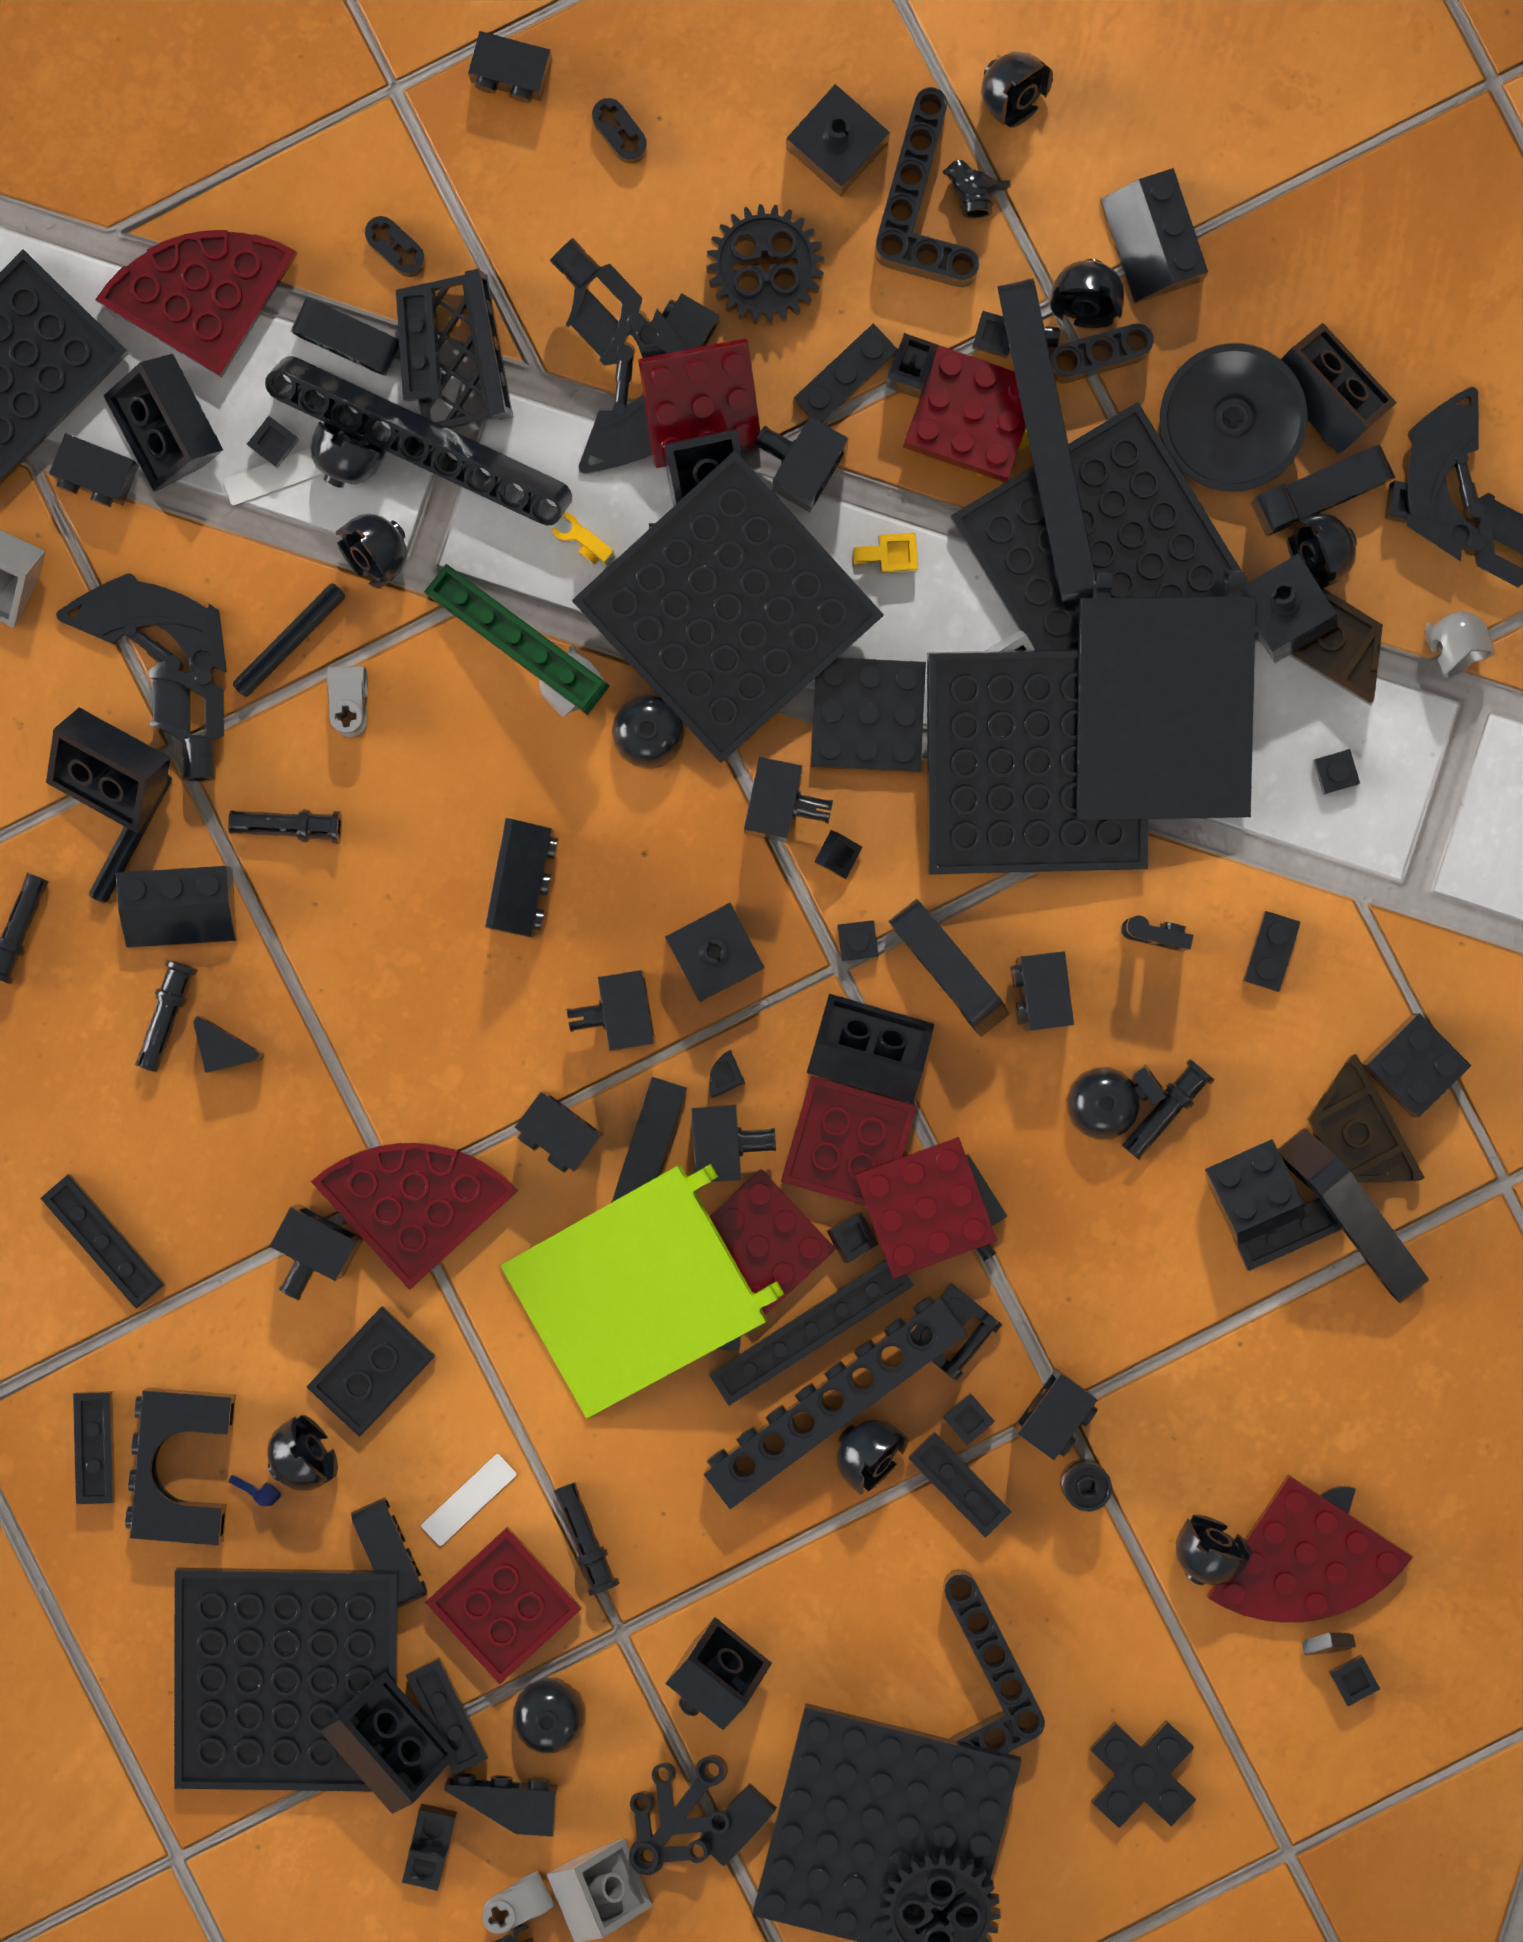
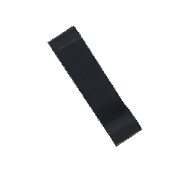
M1379 444L1291 484L1276 486L1255 497L1251 505L1265 536H1269L1290 527L1292 523L1302 518L1324 512L1375 489L1396 477Z
M917 898L888 921L902 941L956 1004L961 1014L980 1037L1009 1015L1005 1004Z

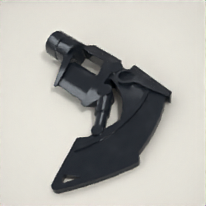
M572 238L549 260L575 287L572 309L566 326L569 328L571 325L601 357L599 361L604 366L617 364L615 375L617 383L613 410H599L578 466L579 471L586 474L622 466L652 455L643 391L639 398L627 404L629 382L632 380L633 360L636 352L635 347L627 342L630 335L633 336L642 358L687 350L688 348L658 309H656L652 321L647 318V315L640 310L642 297L611 264L600 267L580 244ZM596 277L622 303L619 321L589 291V285ZM590 456H593L605 462L590 465L589 459Z
M1469 387L1435 408L1411 428L1407 434L1412 444L1407 468L1409 514L1405 515V520L1409 528L1460 562L1463 549L1467 555L1475 557L1477 567L1519 588L1523 584V568L1496 555L1493 539L1523 554V514L1496 501L1495 496L1490 493L1480 498L1478 497L1475 482H1472L1467 463V454L1479 449L1478 390L1475 387ZM1469 398L1470 405H1455L1461 400ZM1453 466L1456 468L1460 484L1459 491L1464 506L1463 516L1455 507L1447 488L1446 475Z
M130 573L85 593L60 609L56 614L60 622L111 644H115L122 636L126 635L147 651V655L158 662L148 671L149 678L152 679L153 722H149V726L167 732L182 742L184 781L206 782L215 780V741L224 736V690L214 684L213 670L219 669L227 673L219 610L209 604L207 609L189 597L168 588L140 582ZM81 607L76 619L68 616L70 612ZM156 625L170 634L182 648L190 671L188 673L182 672L184 666L179 657L159 642H154L139 629ZM190 690L205 699V735H192L190 732Z

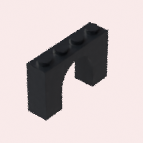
M148 1387L142 1390V1396L136 1397L134 1413L135 1418H140L139 1433L134 1432L131 1452L132 1455H137L136 1469L130 1470L128 1490L134 1492L133 1506L127 1507L125 1527L131 1529L130 1538L206 1545H220L224 1541L227 1504L185 1501L173 1496L165 1489L159 1479L157 1457L164 1442L176 1433L202 1432L227 1435L233 1431L236 1394Z

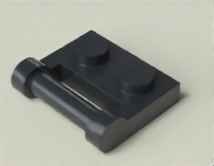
M1140 915L1126 919L1121 925V933L1128 940L1182 952L1190 950L1194 935L1185 933L1186 926L1164 922V924L1160 923V927L1150 925L1148 920Z
M950 1283L941 1295L965 1326L973 1315L981 1321L950 1361L941 1354L932 1360L935 1365L957 1382L964 1374L961 1371L990 1334L993 1331L997 1333L1003 1324L953 1283ZM918 1324L911 1331L913 1338L921 1343L929 1341L933 1336L931 1328L925 1324Z

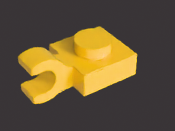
M566 512L563 516L572 524V528L567 533H561L554 527L552 529L554 537L562 542L576 541L581 546L578 552L593 565L600 561L603 565L607 566L615 556L614 550L587 528L581 526L574 515Z
M916 533L879 535V546L854 547V565L880 562V573L918 570Z

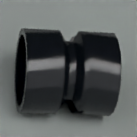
M1081 1458L1073 1460L1065 1467L1061 1474L1060 1486L1062 1493L1070 1504L1080 1511L1091 1512L1098 1510L1107 1503L1111 1496L1112 1484L1109 1475L1100 1464L1092 1459Z

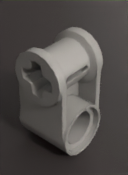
M366 666L328 667L327 690L330 722L345 737L359 736L367 726L368 677ZM347 711H350L357 717L356 720L350 721L349 727L340 721L341 718L347 717Z
M536 1871L487 1900L482 1914V1921L488 1931L494 1934H502L525 1921H530L553 1908L555 1903L539 1872ZM497 1906L500 1911L507 1909L505 1921L502 1922L499 1917L492 1919L494 1907Z

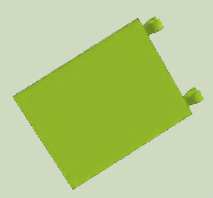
M711 1164L690 1176H687L682 1167L678 1165L500 1265L586 1419L767 1322L768 1319L762 1311V1307L784 1295L777 1281L757 1293L751 1291L702 1205L696 1190L718 1177Z

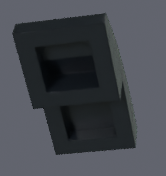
M749 1783L725 1808V1811L731 1815L733 1820L731 1828L723 1834H715L712 1831L703 1832L698 1839H704L709 1843L711 1848L710 1855L724 1867L776 1811L777 1807ZM719 1816L715 1820L718 1828L723 1829L726 1822L723 1817Z
M421 1804L402 1883L438 1891L457 1812Z

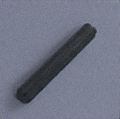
M329 584L233 681L235 689L243 696H249L345 599L344 592L336 584Z
M168 775L166 786L142 829L135 833L125 826L123 827L89 891L91 898L100 903L108 902L117 885L116 873L124 872L172 782L170 775Z

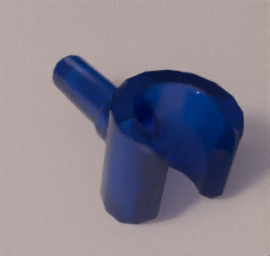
M233 1474L228 1481L253 1496V1499L261 1506H272L281 1496V1492L267 1481L260 1489Z

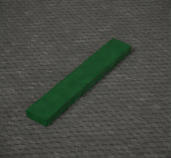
M448 564L444 565L424 591L427 596L587 716L609 689L610 685Z

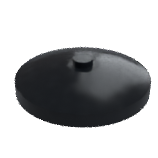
M1246 343L1215 345L1189 358L1169 381L1160 408L1162 439L1179 469L1197 483L1221 491L1233 492L1253 489L1279 476L1298 454L1305 438L1308 423L1306 396L1293 370L1274 353Z

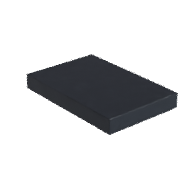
M381 1306L307 1385V1388L360 1437L436 1355L384 1306Z

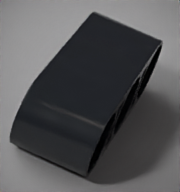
M310 298L305 299L290 331L309 343L383 376L387 375L399 349V340Z
M1136 323L1058 346L1051 355L1055 380L1061 383H1069L1144 360L1154 343L1151 329L1146 325ZM1131 335L1140 336L1145 342V348L1141 351L1130 349L1127 345V337ZM1098 345L1105 346L1110 352V358L1106 361H1098L1092 356L1091 349ZM1065 355L1071 357L1075 362V369L1069 372L1060 370L1056 364V359Z
M384 1497L351 1512V1518L373 1569L398 1571V1608L427 1596L428 1591L424 1580L420 1582L418 1578L421 1576V1573L410 1549H405L403 1544L406 1541L395 1515H390L388 1508L391 1506Z

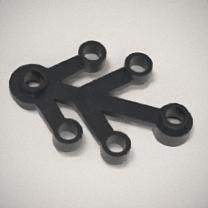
M708 1755L697 1763L695 1769L697 1779L676 1806H674L672 1782L676 1778L675 1767L668 1762H663L653 1768L652 1779L657 1787L661 1826L654 1835L652 1834L649 1815L655 1804L654 1797L647 1791H640L631 1797L630 1807L635 1813L638 1840L630 1848L629 1860L632 1867L638 1873L652 1875L661 1870L665 1862L690 1860L694 1863H700L709 1857L711 1848L704 1839H695L688 1846L664 1847L673 1835L712 1831L715 1834H723L731 1828L733 1820L731 1815L725 1810H718L710 1816L686 1818L708 1788L721 1783L726 1778L728 1767L722 1757ZM710 1763H715L719 1767V1774L717 1776L710 1774L708 1770ZM660 1768H665L669 1772L667 1781L659 1777ZM639 1796L647 1800L646 1809H641L637 1805ZM716 1816H721L725 1819L726 1824L723 1829L716 1826ZM695 1844L703 1848L704 1854L702 1857H697L694 1854L693 1847ZM645 1849L653 1852L654 1859L652 1862L645 1860L643 1856Z

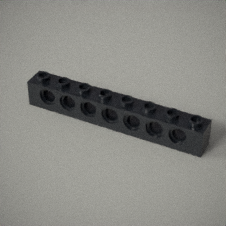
M929 1295L913 1307L916 1313L905 1322L901 1317L897 1318L883 1329L886 1336L878 1342L874 1343L872 1339H869L854 1351L857 1357L847 1365L840 1361L824 1373L827 1379L820 1385L815 1387L813 1383L808 1384L795 1394L798 1401L786 1409L783 1404L765 1417L768 1423L758 1431L752 1426L737 1437L736 1441L739 1445L727 1453L722 1448L706 1461L709 1467L706 1468L703 1475L727 1507L732 1509L967 1335L966 1327L942 1295L936 1299ZM918 1324H925L931 1328L933 1336L929 1341L921 1343L913 1338L912 1329ZM895 1346L901 1350L903 1359L897 1364H889L883 1359L882 1351L886 1347ZM859 1368L868 1369L873 1375V1382L868 1386H860L853 1380V1372ZM829 1390H836L842 1394L844 1403L840 1407L831 1408L825 1404L823 1395ZM799 1412H807L813 1417L814 1426L807 1430L800 1429L794 1422V1416ZM770 1434H777L783 1438L785 1447L780 1451H771L765 1445V1437ZM740 1456H748L754 1461L755 1469L750 1473H743L737 1469L735 1460Z

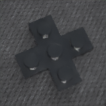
M1167 1720L1142 1746L1114 1721L1090 1747V1751L1115 1773L1091 1800L1092 1803L1118 1828L1129 1819L1143 1802L1147 1803L1172 1827L1196 1801V1798L1171 1775V1772L1195 1747Z

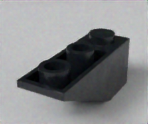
M458 1773L454 1775V1778H447L444 1791L511 1832L537 1836H553L558 1785L549 1784V1779L528 1778L527 1783L513 1782V1777L495 1775L491 1776V1781L476 1780V1775L470 1773Z

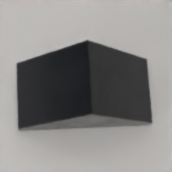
M904 333L890 368L886 387L920 399L939 345Z
M196 1016L193 1021L205 1073L260 1061L263 1058L264 1053L203 1016Z

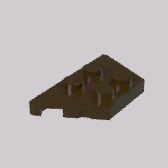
M1321 589L1337 614L1338 626L1291 653L1289 656L1372 706L1375 699L1383 624L1328 590Z
M1357 1054L1349 1056L1307 1117V1121L1317 1139L1345 1164L1358 1183L1420 1181L1424 1179L1422 1171Z

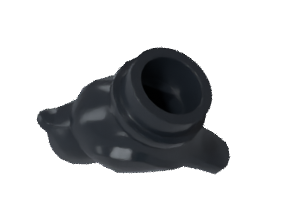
M955 160L947 169L943 170V174L952 181L954 194L961 199L959 203L960 208L963 209V216L966 218L976 219L990 216L992 214V206L994 205L992 196L998 191L1011 187L1010 180L996 181L990 176L972 169L963 160Z

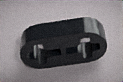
M604 98L598 101L592 111L593 124L620 160L629 164L641 161L647 152V141L644 133L617 100ZM606 109L608 112L617 111L615 120L619 125L618 128L615 129L609 121L600 122L603 118L602 110ZM622 133H625L631 141L639 140L637 152L633 153L630 149L625 152L622 150L625 147L624 141L620 136Z
M378 216L367 223L365 237L368 244L398 273L403 276L412 277L418 275L423 270L426 261L423 250L395 222L388 217ZM379 227L383 230L389 227L388 234L394 243L390 246L383 239L377 242L374 241L376 238L375 228ZM399 247L407 254H411L413 251L416 252L414 258L417 263L414 266L408 263L404 267L401 266L403 260L400 254L396 252Z

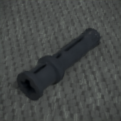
M306 809L299 811V814L230 810L228 830L229 834L295 836L301 842H308L310 839L331 840L333 844H339L342 833V815L340 811H334L333 814H313L310 810Z
M30 873L26 874L21 891L0 937V981L12 984L11 974L18 957L24 955L25 946H22L39 906L41 897L49 881Z
M166 959L165 962L168 968L161 988H157L155 991V998L158 1001L141 1051L135 1062L136 1066L153 1072H158L179 1008L187 1003L188 999L185 995L191 977L198 972L196 968Z
M1191 1059L1186 1062L1187 1068L1175 1082H1169L1166 1085V1097L1156 1105L1131 1136L1122 1143V1146L1138 1160L1141 1159L1142 1155L1183 1108L1188 1109L1194 1105L1193 1099L1207 1083L1212 1084L1214 1082V1079Z
M573 1482L554 1490L553 1492L561 1507L579 1554L576 1557V1563L578 1567L583 1568L590 1586L588 1589L589 1596L619 1585V1579L613 1577L606 1559L608 1551L604 1549V1546L600 1547L576 1483Z

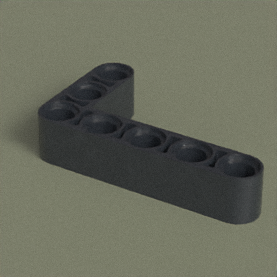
M928 87L922 89L914 101L877 235L875 256L877 261L886 268L956 287H965L970 285L977 276L979 269L977 254L967 247L913 233L947 109V99L944 93L937 88ZM933 101L939 106L940 111L934 115H927L921 110L920 106L924 102ZM916 136H924L929 140L930 146L925 150H917L911 145V140ZM906 171H914L918 173L921 180L916 185H907L902 181L901 175ZM896 206H905L910 210L911 216L903 221L897 220L893 217L891 211ZM891 240L898 242L902 250L899 254L890 256L884 253L881 246L886 241ZM923 250H930L936 255L937 260L931 265H923L918 261L917 254ZM957 260H965L971 265L972 271L966 275H959L953 270L952 264Z
M1301 1129L1278 1148L1286 1167L1319 1197L1384 1287L1400 1304L1429 1281L1424 1271L1350 1170L1307 1129Z
M953 1570L947 1574L943 1583L946 1599L1003 1710L953 1735L949 1739L1006 1754L1041 1735L1045 1727L1044 1716L974 1577L966 1570ZM959 1579H964L971 1585L968 1594L962 1597H956L950 1592L952 1583ZM976 1612L983 1613L987 1617L986 1625L978 1630L971 1629L967 1625L969 1616ZM996 1645L1004 1650V1655L998 1662H988L984 1658V1652L989 1646ZM1010 1678L1016 1679L1021 1683L1019 1691L1011 1696L1005 1695L1000 1690L1002 1683ZM1024 1712H1033L1037 1715L1035 1725L1030 1728H1022L1017 1724L1019 1716ZM990 1729L1002 1730L1004 1732V1739L999 1744L990 1745L984 1740L985 1734Z

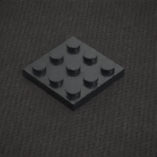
M837 658L815 678L811 767L921 772L926 662Z

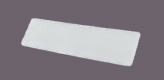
M307 448L288 455L278 468L268 462L223 478V483L231 505H236L323 473L316 468L311 458V450Z
M496 1454L439 1507L421 1527L439 1546H442L516 1476V1472L499 1454Z

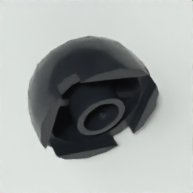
M1011 52L992 60L984 70L981 86V97L985 108L997 121L1003 125L1006 124L1009 128H1014L1024 123L1039 109V107L1033 104L1037 101L1040 94L1045 98L1047 97L1053 82V71L1039 58L1026 52Z
M1097 259L1078 261L1066 266L1056 278L1052 288L1050 307L1052 312L1061 320H1063L1064 315L1075 318L1074 326L1094 329L1108 327L1113 324L1115 317L1118 316L1120 319L1122 316L1124 286L1116 271Z
M318 422L310 445L311 458L316 468L325 474L323 480L339 488H343L345 483L357 485L369 480L376 474L386 454L385 450L370 443L368 445L366 441L325 422L324 424Z
M362 514L351 519L336 531V535L342 536V539L337 544L343 557L359 577L365 571L373 579L368 583L372 587L381 589L403 570L407 557V547L404 541L405 532L396 521H389L375 514Z
M1318 513L1302 518L1290 525L1289 529H1293V535L1287 538L1290 558L1299 553L1321 589L1335 584L1349 574L1356 559L1357 539L1353 530L1347 527L1345 523L1335 516Z
M651 695L635 697L622 705L614 717L612 726L614 746L621 757L632 765L645 769L662 767L673 760L682 747L685 735L683 722L674 710L660 697Z
M1110 1067L1093 1068L1081 1073L1071 1084L1066 1097L1067 1111L1072 1124L1082 1134L1098 1140L1114 1139L1126 1133L1135 1123L1140 1110V1099L1133 1081L1123 1072Z
M300 1415L297 1418L295 1416L276 1429L269 1439L267 1447L268 1470L275 1480L280 1481L293 1490H313L337 1475L338 1463L335 1451L332 1449L327 1452L320 1439L328 1437L314 1420L306 1415Z
M864 1421L857 1427L853 1424L849 1425L838 1439L841 1443L837 1452V1465L840 1473L846 1482L859 1494H863V1487L868 1492L871 1491L897 1465L892 1459L897 1450L904 1454L909 1442L908 1438L896 1427L885 1421Z
M1198 1514L1193 1515L1190 1520L1188 1518L1179 1532L1176 1540L1177 1559L1181 1567L1186 1571V1577L1193 1583L1198 1585L1227 1584L1236 1579L1252 1556L1251 1548L1245 1544L1244 1538L1239 1534L1234 1539L1223 1532L1228 1527L1224 1523Z
M541 1678L529 1683L518 1695L513 1707V1726L518 1738L528 1748L540 1753H557L569 1748L580 1737L586 1722V1706L581 1694L570 1684L558 1678Z

